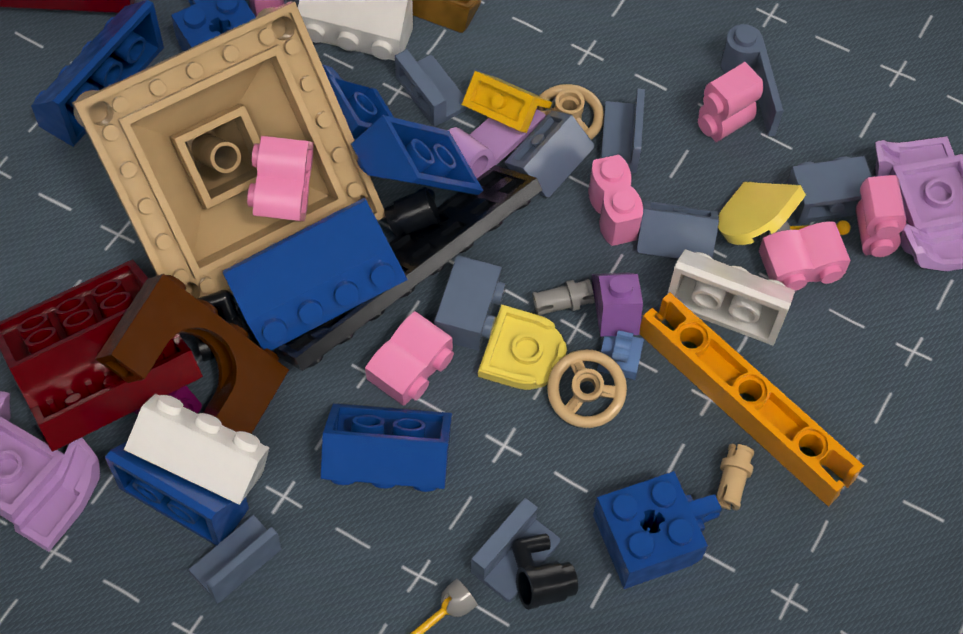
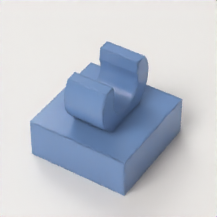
M618 330L617 336H604L601 352L616 361L622 369L625 378L635 380L644 339L634 337V333ZM598 364V372L610 374L605 367Z

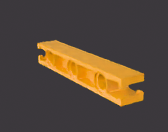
M671 292L662 299L659 313L654 308H651L643 315L639 334L828 507L839 497L844 486L848 488L856 480L864 465ZM666 319L675 330L669 329L662 321ZM682 342H692L697 348H688ZM740 394H749L753 396L756 401H746L740 396ZM800 447L810 448L816 456L805 455L800 450ZM822 466L828 467L844 481L838 480L836 482Z

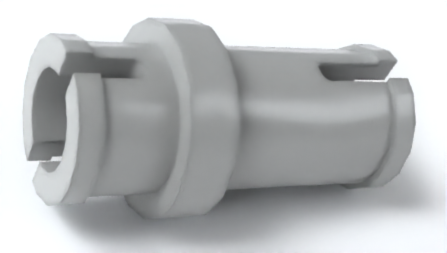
M589 279L578 283L570 280L565 282V286L541 292H532L537 315L540 316L568 308L576 311L580 310V305L595 303Z

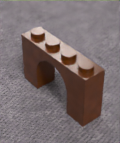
M164 273L146 280L95 358V360L124 381L131 383L146 378L167 343L176 334L185 333L193 335L202 340L211 349L219 370L216 392L203 413L218 418L223 426L235 432L243 431L250 434L254 431L289 371L288 368L279 362L277 354L267 348L263 350L262 347L256 345L248 338L249 334L242 327L226 322L217 315L218 310L212 304L205 300L196 299L186 291V286L181 280Z

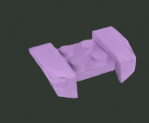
M947 136L892 143L885 140L875 142L877 156L876 177L896 175L899 179L905 216L908 223L902 230L900 245L903 250L912 255L914 262L921 268L940 271L963 269V154L954 155Z
M0 391V516L14 524L15 532L49 552L87 505L100 479L99 460L83 438L69 443L65 454L58 450L52 452L48 444L9 422L11 418L10 393Z

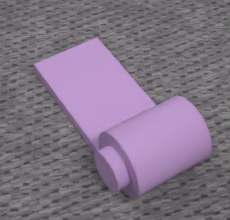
M536 109L527 133L518 131L492 118H488L470 135L457 127L451 128L448 131L453 136L474 175L478 178L494 165H497L521 144L546 115Z

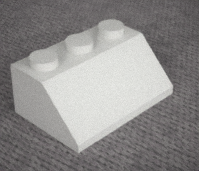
M299 0L298 10L312 42H322L338 46L346 51H358L374 55L382 60L390 59L395 61V55L406 49L413 30L412 0Z
M685 249L674 267L668 293L671 292L697 317L774 346L788 313L795 290L786 287L777 280L761 278L749 273L742 267L729 266L713 260L707 254L701 252L694 253Z
M154 394L142 405L124 450L240 505L261 477L265 468L269 447L261 444L260 440L250 433L243 431L235 432L223 426L218 418L210 414H197L183 407V403L172 396Z

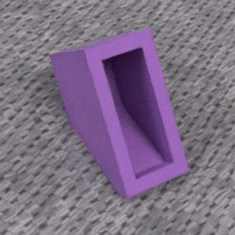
M630 272L592 274L591 280L600 337L617 336L618 330L639 335L643 300L638 274Z

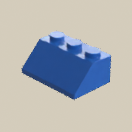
M382 115L351 143L358 156L357 163L359 167L369 176L479 195L484 191L448 130Z
M333 403L323 430L321 479L331 480L338 485L364 482L372 483L373 486L378 488H392L396 485L413 486L414 489L423 492L434 491L437 488L445 489L452 413Z
M127 442L111 449L105 456L119 489L215 546L234 531L249 509L246 497L240 505L125 451L124 448Z

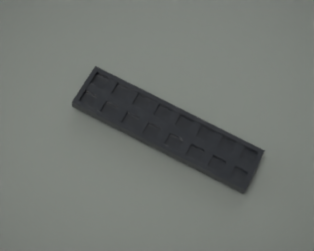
M494 165L477 178L484 190L479 195L463 192L456 193L437 207L441 218L440 223L430 225L409 235L404 233L389 243L408 280L272 351L279 358L301 371L315 366L323 359L324 354L336 345L350 340L356 330L368 321L379 318L385 312V309L397 299L411 294L417 284L428 276L440 272L444 268L445 263L457 254L469 250L474 245V241L486 232L497 229L503 223V220L514 211L526 207L531 202V199L542 191L538 179Z

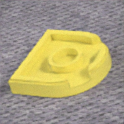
M743 182L719 213L718 229L727 242L731 244L754 243V237L768 230L773 234L780 229L802 202L806 194L801 185Z
M501 304L478 370V377L524 390L544 387L548 383L549 375L555 364L566 356V343L560 332L555 328V324L549 319Z

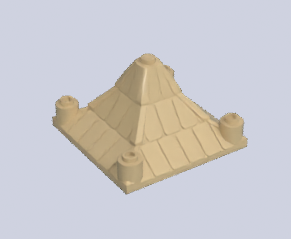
M293 1L279 7L265 8L258 13L255 19L99 91H85L78 96L76 101L72 102L75 119L85 128L156 275L164 273L165 275L178 278L185 284L186 291L196 299L221 290H228L233 295L223 270L364 197L377 221L386 217L371 177L357 163L358 156L351 145L355 140L298 7ZM261 136L313 142V160L305 221L254 216L253 207H248L247 195L249 185L256 183L257 168L252 167V150L255 143L260 144Z

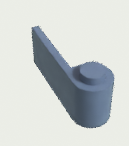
M736 25L727 34L721 57V68L724 73H727L743 62H746L762 79L763 93L758 101L768 137L775 136L783 114V108L763 36L758 29L751 25Z

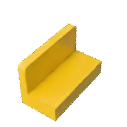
M475 71L461 105L518 131L527 133L537 106L550 109L553 102L497 77Z

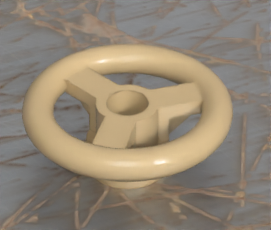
M562 84L551 87L540 95V97L549 101L556 97L555 107L550 110L543 111L544 107L537 106V109L546 116L551 110L571 114L591 140L600 132L604 123V109L600 100L591 91L578 85ZM585 101L591 106L594 114L593 122L589 128L581 120Z
M586 349L571 352L555 364L548 378L547 394L553 410L562 420L576 427L594 428L608 423L620 412L626 399L627 384L624 373L616 361L602 352ZM583 361L595 362L605 367L611 374L615 386L604 385L601 374L594 369L585 368ZM571 366L574 372L571 385L573 397L564 405L559 393V384L562 375ZM589 381L594 385L595 390L592 393L586 394L581 391L580 384ZM599 397L613 399L607 409L597 415L581 416L575 414L584 402H592Z

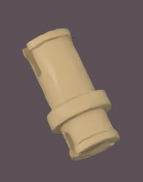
M730 444L727 457L722 458L720 465L723 473L716 497L721 508L731 510V504L733 505V510L740 509L746 479L751 477L754 468L750 464L754 456V450L741 444L737 445V450H735V444Z

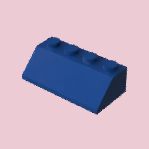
M145 0L125 6L115 17H111L105 24L104 29L92 41L85 44L81 53L73 62L60 71L55 81L46 90L41 91L37 95L31 107L40 128L74 147L87 132L75 119L72 102L76 101L78 96L85 91H99L144 70L164 49L153 2Z
M365 197L223 270L227 283L263 350L267 348L271 351L408 280Z

